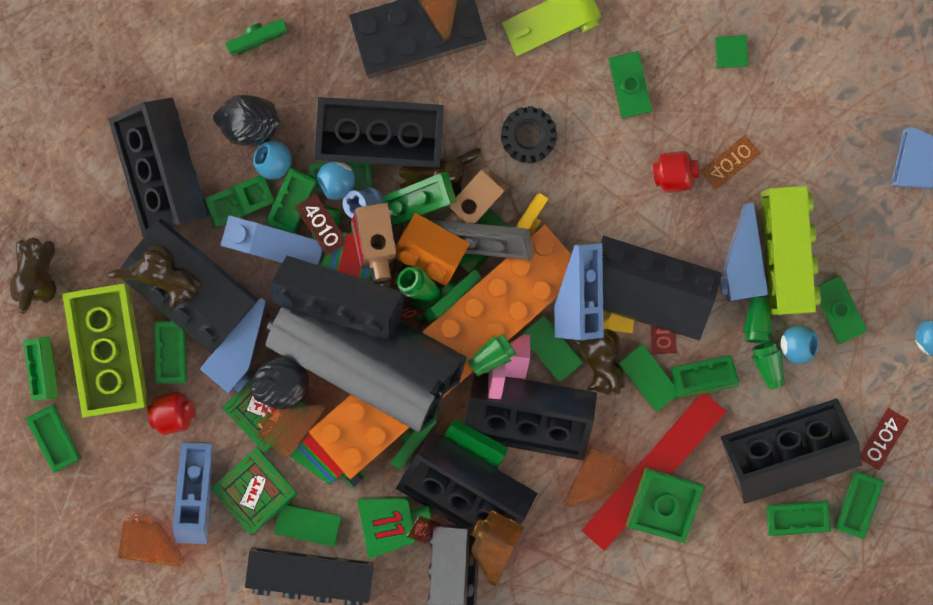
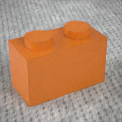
M415 213L395 247V258L411 267L421 268L432 280L446 286L470 243Z

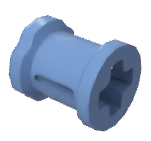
M368 187L361 191H349L346 197L343 198L342 204L345 213L353 218L357 207L382 204L383 199L381 193L376 188Z

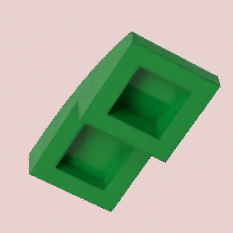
M261 175L204 199L205 208L214 228L227 224L229 216L242 218L275 202L265 178Z

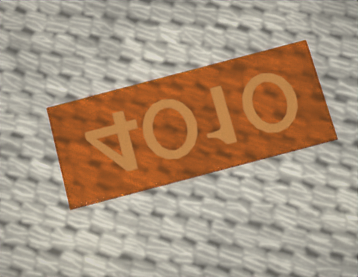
M744 135L700 172L714 190H717L761 153L748 137Z

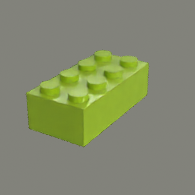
M807 186L769 188L761 191L770 315L816 312V305H820L821 297L819 287H814V274H818V259L816 255H812L811 243L816 242L815 225L810 224L809 211L814 209L812 192L808 193Z
M124 283L63 293L82 418L148 407V392L130 286Z

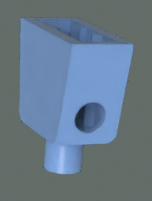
M912 127L903 130L891 187L933 189V135Z

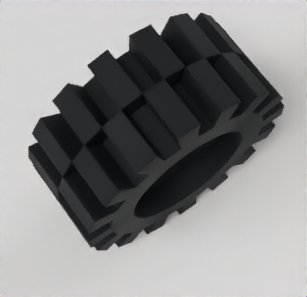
M533 106L521 107L510 113L504 121L501 130V142L503 143L504 150L511 158L521 163L531 164L546 158L553 150L557 139L556 124L551 119L552 117L545 113L543 109L533 108ZM525 123L535 124L541 131V139L533 147L523 146L517 139V130Z

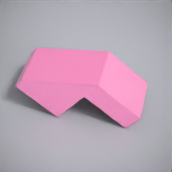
M524 334L510 343L516 352V355L511 357V362L489 371L488 398L501 399L505 377L526 379L530 361V335Z

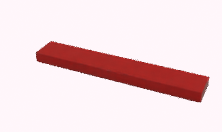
M708 394L698 395L582 527L581 531L605 551L626 527L644 468L649 467L673 474L727 411Z

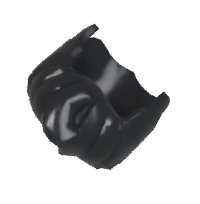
M252 95L232 96V99H228L225 105L221 106L213 115L215 124L221 128L222 134H224L229 142L242 146H258L270 141L280 125L275 105L264 98Z
M283 356L264 363L255 373L252 385L253 397L257 402L276 410L289 408L301 402L307 395L309 375L304 367L293 362L288 357Z

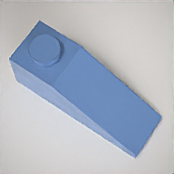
M754 202L744 204L723 267V277H721L719 286L721 295H726L727 301L768 295Z
M229 216L220 246L283 263L288 255L320 266L326 244L318 240Z
M602 243L574 245L554 306L556 338L587 340L604 337Z
M262 298L256 302L200 368L229 394L233 390L239 393L250 380L247 374L251 370L267 306L266 301Z
M181 443L172 527L176 543L207 544L210 518L212 444Z

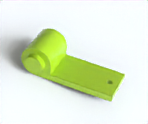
M547 0L502 22V25L518 57L572 30L581 29L582 33L588 32L599 26L598 20L602 18V15L595 0Z

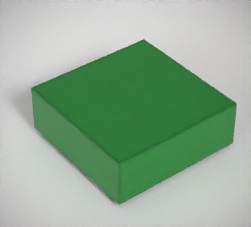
M747 35L715 37L716 69L748 67Z

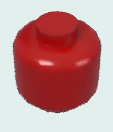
M687 151L661 154L658 162L653 163L656 186H661L665 193L691 190L694 186V179L700 178L698 160H692Z
M181 392L158 395L147 408V418L150 427L156 429L162 435L188 430L192 419L196 417L193 401L188 400Z

